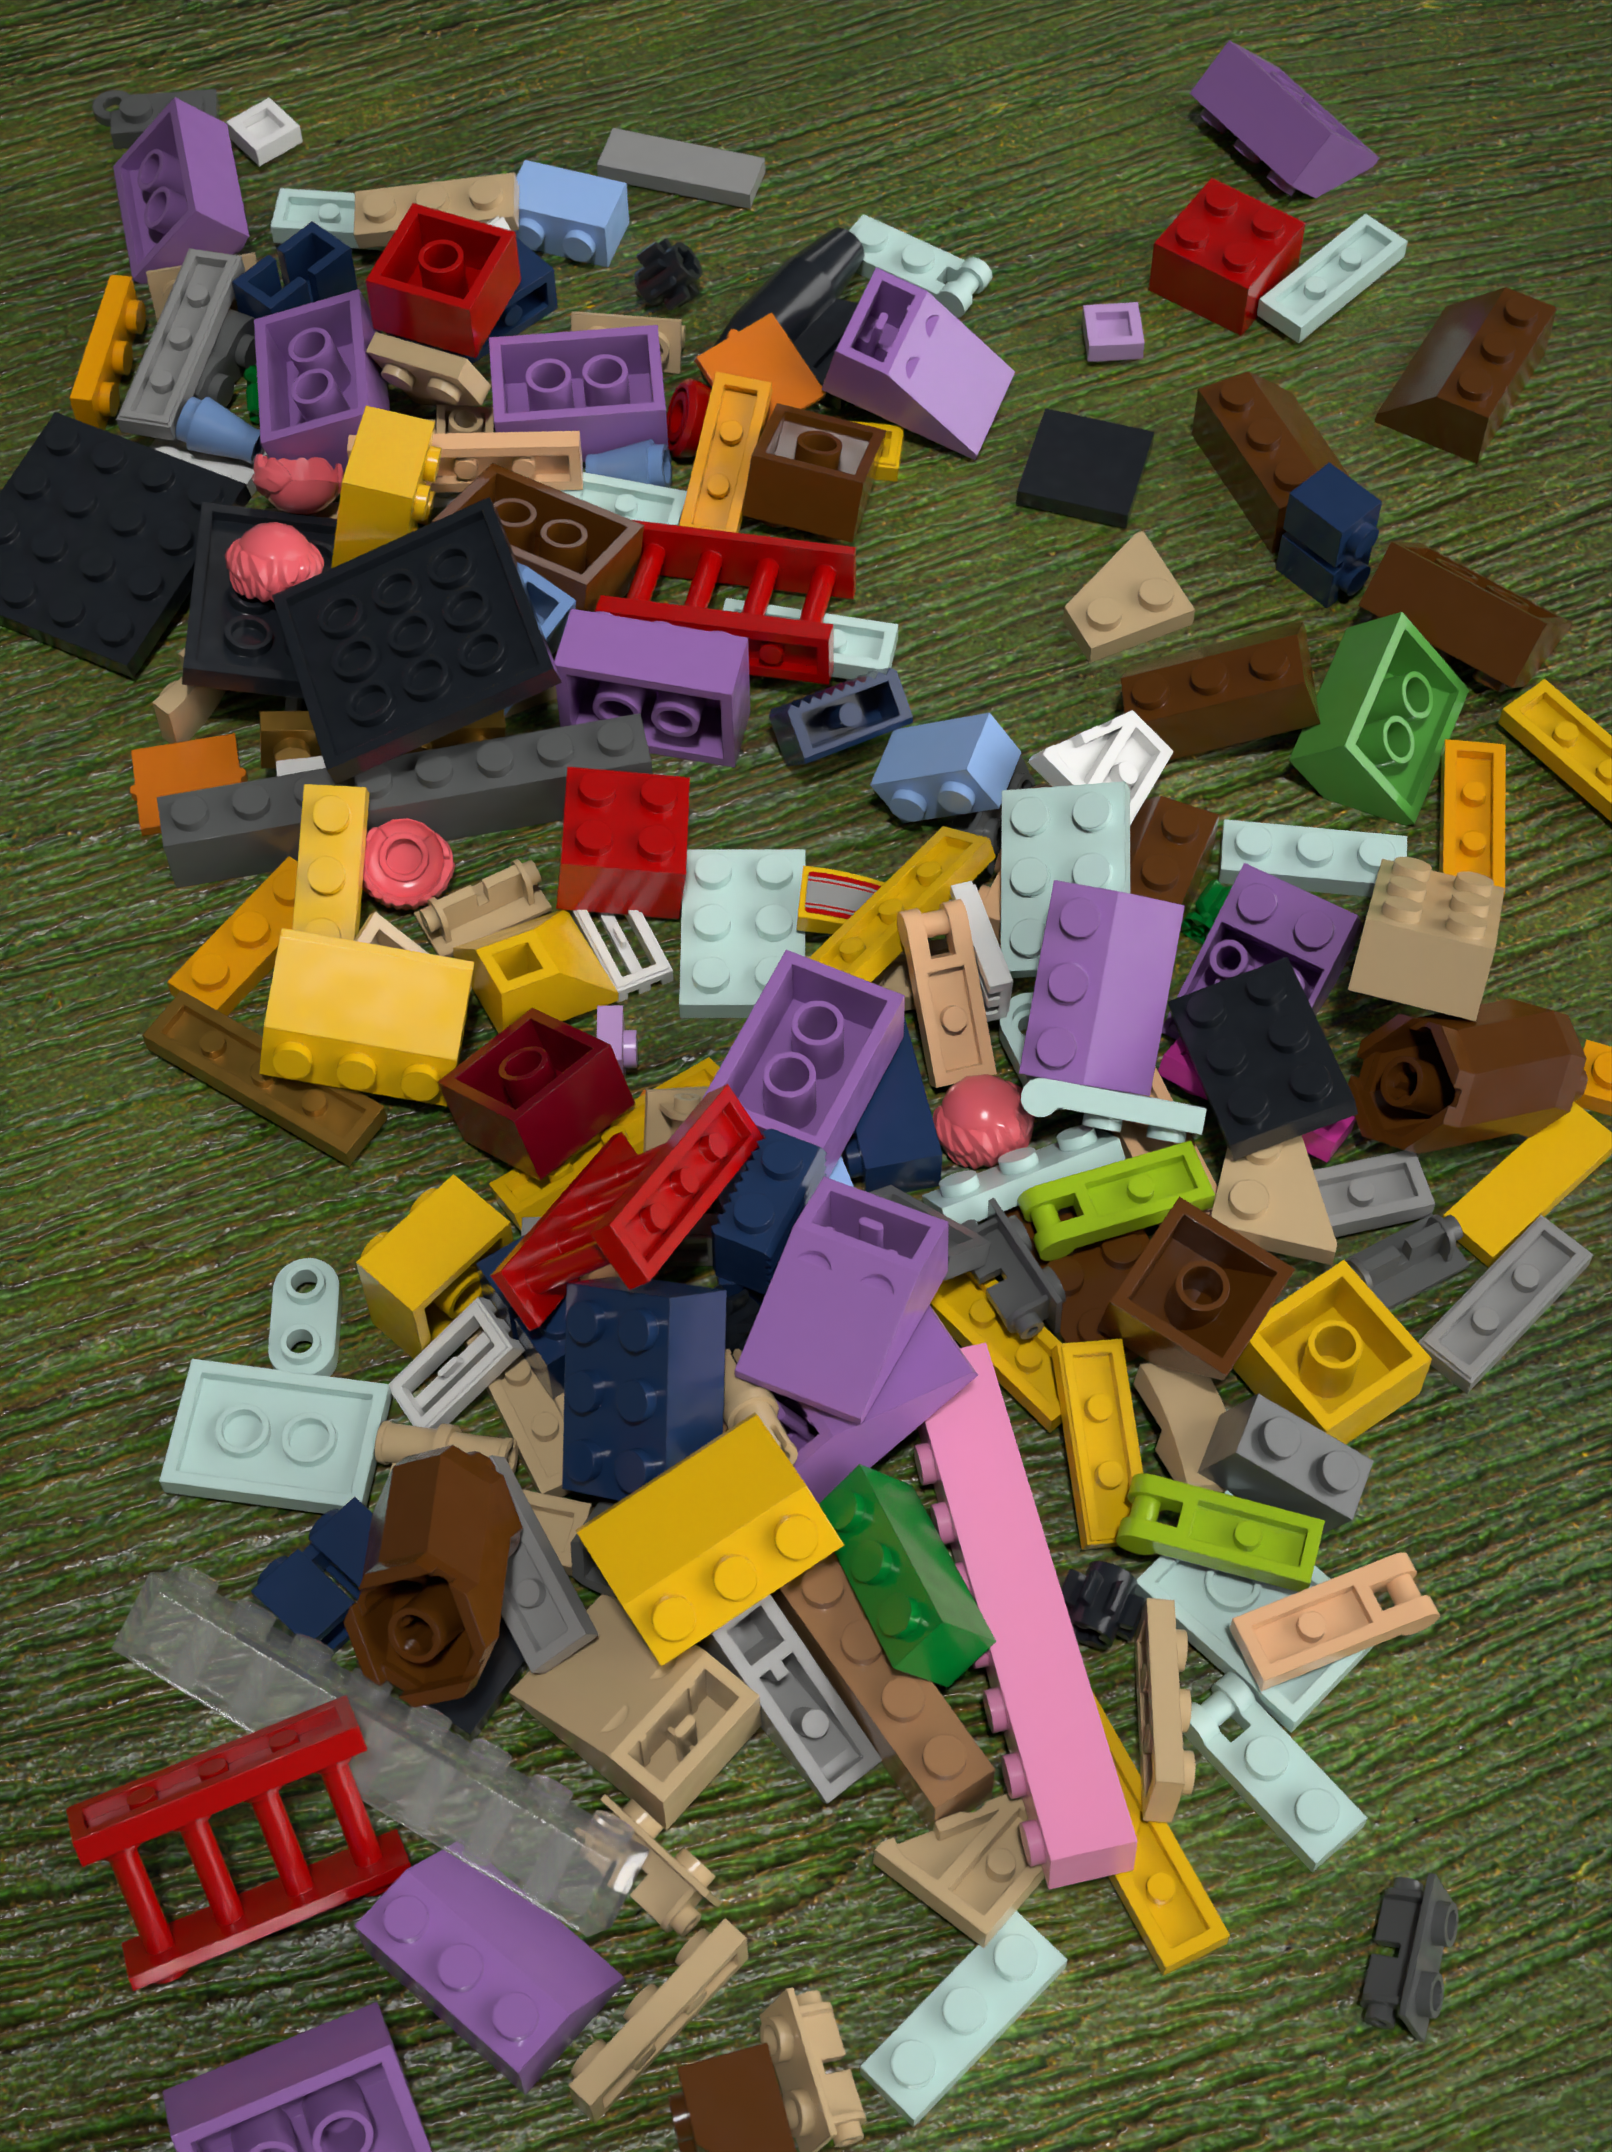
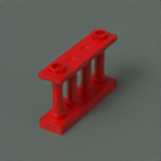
M633 520L643 524L644 530L641 558L627 598L600 595L595 612L603 611L619 617L650 622L663 621L674 626L710 632L723 631L734 636L748 638L749 675L830 684L834 670L833 624L823 623L830 597L854 599L856 547ZM659 575L692 579L684 605L651 601ZM716 582L749 586L741 613L708 609ZM773 589L807 594L799 620L765 616Z
M728 1084L708 1092L669 1140L657 1147L637 1154L623 1132L613 1135L490 1275L529 1331L540 1327L565 1297L567 1282L578 1281L581 1276L611 1264L628 1290L650 1282L751 1156V1152L755 1151L757 1141L763 1140V1135Z
M347 1695L66 1808L71 1840L82 1867L99 1860L109 1861L139 1936L121 1943L128 1979L133 1991L152 1983L164 1984L174 1981L185 1974L192 1966L357 1897H370L382 1894L391 1887L405 1870L411 1867L397 1829L376 1837L348 1762L352 1757L368 1751ZM315 1773L321 1774L348 1849L307 1865L279 1790L282 1785ZM246 1802L252 1805L279 1878L237 1894L208 1819L216 1812L238 1803ZM175 1831L181 1833L209 1907L167 1923L137 1848L145 1841L167 1832Z

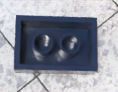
M619 1276L567 1282L562 1489L620 1501L723 1433L727 1290L653 1279L648 1283L628 1290Z

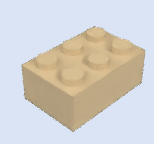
M1397 857L1394 861L1382 859L1348 990L1476 1021L1496 949L1505 888L1495 886L1492 879L1475 872L1462 871L1453 876L1432 871L1431 865L1412 857Z

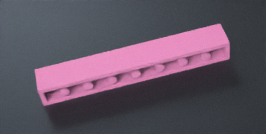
M986 1343L960 1348L978 1376L917 1427L922 1444L914 1445V1457L922 1486L934 1485L938 1503L930 1505L932 1523L943 1543H950L955 1565L997 1641L972 1666L974 1669L986 1668L991 1689L983 1690V1702L988 1724L992 1733L1004 1732L1010 1753L1001 1756L1006 1788L1011 1799L1022 1797L1028 1816V1821L1020 1822L1025 1855L1030 1867L1042 1865L1048 1890L1134 1870L1137 1849L1136 1834Z

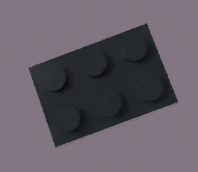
M1288 957L1167 1002L1171 1017L1234 1160L1358 1114L1355 1098Z

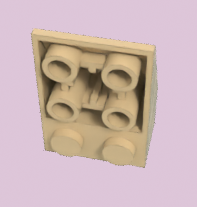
M601 1594L586 1610L599 1635L547 1673H532L529 1670L510 1690L509 1695L629 1799H633L663 1828L668 1830L760 1728V1696L709 1653L696 1645H693L661 1666L620 1601L615 1597Z

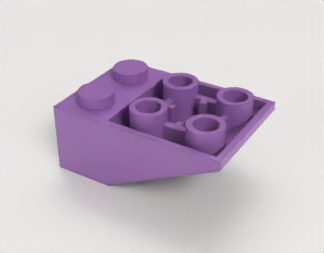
M876 267L834 353L821 390L976 460L1015 371L927 290Z
M1244 863L1177 998L1288 957L1315 1016H1317L1336 984L1364 926L1358 915ZM1169 1012L1163 1024L1162 1033L1177 1040L1180 1035Z
M823 1177L793 1226L735 1368V1377L861 1425L948 1272L949 1222Z
M929 1304L861 1425L779 1393L771 1392L779 1407L777 1417L798 1452L797 1460L793 1467L819 1504L859 1464L869 1468L977 1377L978 1374Z

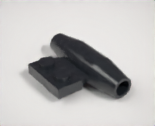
M836 227L787 259L732 316L713 347L726 340L730 330L736 329L739 332L772 312L823 387L834 353L858 305L857 302L839 298L864 260L865 252L859 239L847 229ZM700 370L704 382L708 387L712 389L711 385L709 384V382ZM826 392L823 398L824 401L838 410H841L847 403V401Z

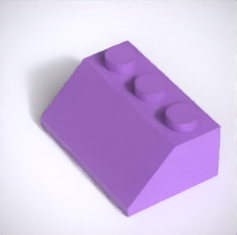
M1230 40L1190 92L1205 107L1200 116L1221 133L1225 134L1229 129L1237 136L1238 139L1233 146L1255 164H1259L1263 160L1271 168L1267 175L1268 179L1291 196L1296 190H1299L1313 198H1317L1372 168L1380 159L1279 67Z
M174 97L113 166L132 279L140 284L148 283L146 271L182 265L189 248L233 255L242 250L249 238L227 124Z
M1054 880L1019 1074L1150 1096L1185 905L1115 890Z
M465 1838L405 1870L354 1925L365 1951L524 2095L531 2090L625 1983V1977Z
M378 2002L162 2091L170 2136L177 2152H432Z

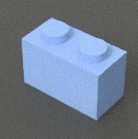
M525 160L516 176L519 184V230L514 231L516 232V237L531 250L608 268L629 225L627 183Z
M990 713L893 730L870 786L902 823L999 809L1002 803V791L1008 788L1021 751Z

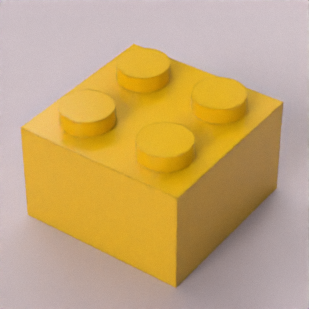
M365 406L341 484L331 569L417 530L418 524L425 526L429 524L435 492L431 491V486L426 485V481L435 483L442 448L432 446L434 421Z
M454 1174L439 1188L426 1190L414 1202L409 1215L390 1232L379 1233L369 1241L361 1254V1258L356 1262L372 1323L410 1357L415 1359L477 1297L483 1298L476 1263L514 1241L511 1222Z
M1342 1260L1273 1306L1233 1366V1369L1255 1395L1260 1394L1342 1443L1348 1444L1420 1394L1432 1358L1348 1263Z

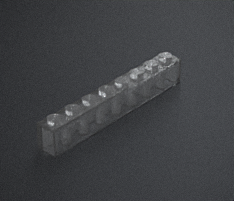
M181 1566L179 1572L149 1573L111 1649L250 1733L347 1695L368 1751L353 1756L348 1762L364 1802L588 1937L612 1927L650 1851L649 1848L632 1839L635 1832L632 1826L610 1813L596 1810L594 1815H591L570 1802L573 1793L567 1787L549 1777L534 1774L533 1778L530 1779L509 1766L512 1757L500 1747L478 1738H474L472 1743L454 1734L449 1731L452 1721L441 1712L426 1705L416 1708L405 1705L390 1696L393 1686L386 1681L383 1685L379 1686L363 1676L360 1668H355L351 1673L331 1661L334 1651L324 1643L303 1634H296L292 1638L273 1626L276 1617L263 1607L245 1600H238L236 1604L216 1593L219 1583L209 1575L187 1566Z

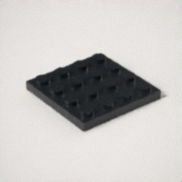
M55 412L0 492V625L134 678L192 589L202 502L246 507L252 498L247 485Z
M490 497L272 595L326 769L336 784L562 683L500 516Z
M202 502L182 685L304 699L274 602L271 599L267 602H261L256 597L247 599L245 595L241 596L237 593L230 581L225 553L236 539L242 538L245 532L257 524L278 522L293 526L306 537L308 542L312 543L320 551L324 559L323 573L331 569L337 519Z

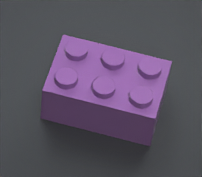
M360 289L254 320L261 445L269 458L274 457L276 460L281 458L288 460L305 458L308 460L311 457L326 459L334 469L336 464H342L344 472L348 464V435H357L365 406L390 411L388 383L381 376L383 369L366 352L375 332L382 333V331L373 329L371 311Z
M658 325L489 338L495 432L580 431L582 462H586L588 454H599L649 439H653L655 444H667L668 446Z
M570 610L554 661L562 683L556 685L560 727L640 713L649 753L735 768L751 712L748 638L734 636L723 631L710 632L674 626L663 621L650 622L619 617L603 611Z
M785 950L704 1097L708 1092L728 1084L762 1135L764 1130L772 1128L820 1146L826 1151L825 1159L827 1161L825 1166L827 1168L825 1173L827 1174L826 1177L829 1178L904 1037L905 995L792 951Z

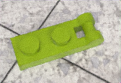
M1190 1140L1036 1185L1024 1191L1017 1201L1024 1219L1028 1222H1033L1037 1233L1033 1241L1040 1258L1044 1261H1052L1065 1257L1075 1248L1162 1223L1179 1197L1202 1211L1213 1208L1215 1193ZM1074 1206L1078 1217L1061 1222L1057 1213L1059 1209Z
M1139 1473L1133 1476L1127 1496L1128 1500L1132 1503L1129 1517L1121 1520L1116 1537V1542L1121 1548L1141 1555L1156 1553L1297 1592L1309 1588L1325 1520L1157 1475ZM1170 1510L1181 1513L1177 1527L1157 1522L1159 1512Z

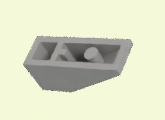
M768 1595L698 1642L701 1649L709 1653L760 1696V1727L823 1803L828 1804L882 1761L771 1595Z

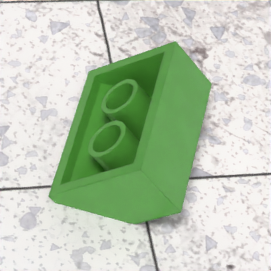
M1403 612L1348 627L1316 697L1320 724L1302 729L1289 761L1324 799L1404 826L1415 824L1441 761L1445 739H1450L1469 689Z

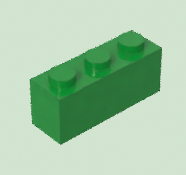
M859 1464L819 1503L822 1511L844 1544V1546L835 1551V1554L894 1669L949 1687L997 1642L912 1485Z

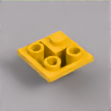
M561 909L453 947L454 958L474 962L471 987L498 1033L506 1029L531 1008L537 1009L560 1021H565L595 1010L597 1006H606L619 1001L618 991L568 910Z

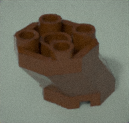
M1509 998L1481 1004L1476 1021L1444 1013L1418 1018L1399 1013L1361 1040L1356 1058L1363 1059V1065L1359 1077L1350 1076L1348 1086L1355 1098L1358 1114L1354 1116L1363 1137L1383 1142L1402 1150L1422 1154L1511 1134L1532 1137L1569 1113L1573 1101L1582 1097L1588 1082L1587 1073L1584 1070L1587 1058L1568 1015Z
M450 1445L406 1456L393 1466L372 1514L362 1582L358 1588L360 1596L358 1601L350 1607L344 1620V1625L363 1676L379 1686L388 1681L404 1692L398 1698L414 1708L462 1698L477 1685L498 1639L507 1563L509 1557L515 1553L519 1545L520 1532L523 1527L504 1475L497 1472L492 1460L478 1451L466 1453L458 1447Z

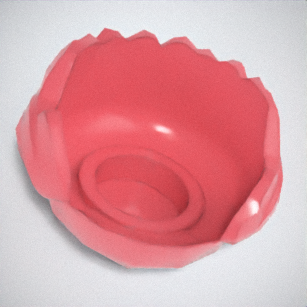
M257 454L254 459L252 481L256 486V490L265 496L279 511L299 515H314L327 508L340 494L344 473L342 464H336L334 469L324 458L311 457L308 460L305 458H298L297 460L281 458L276 460L274 457L268 459L263 454Z
M278 522L257 524L245 532L242 538L236 539L225 553L226 567L229 570V577L234 590L241 596L245 595L247 599L256 597L261 602H267L270 599L273 601L272 595L321 574L324 567V559L320 551L312 543L308 542L303 534L293 526Z
M409 818L394 819L367 831L362 890L371 897H374L375 902H380L386 908L394 907L396 910H416L420 906H426L428 899L439 897L447 889L454 873L455 863L448 842L438 833L432 831L424 823Z
M983 1074L966 1076L948 1089L942 1104L933 1113V1122L940 1145L954 1163L963 1167L970 1166L974 1170L983 1165L992 1168L997 1164L999 1157L1005 1153L1028 1147L1032 1138L1035 1116L1030 1115L1021 1103L1023 1088L1013 1082L1005 1081L1003 1078Z

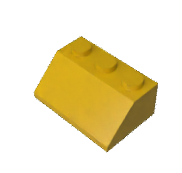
M282 928L263 1028L259 1074L448 1106L437 1082L459 1065L474 962Z
M756 1412L575 1530L661 1666L844 1546L807 1485Z

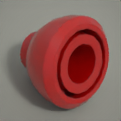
M691 378L686 379L677 386L667 410L668 448L673 457L690 458L696 456L712 390L702 382Z

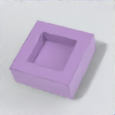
M1138 302L1083 305L1082 326L1088 362L1143 359L1145 342Z
M623 1005L597 1006V1038L611 1044L626 1080V1068H637L638 1065L637 1030H625Z

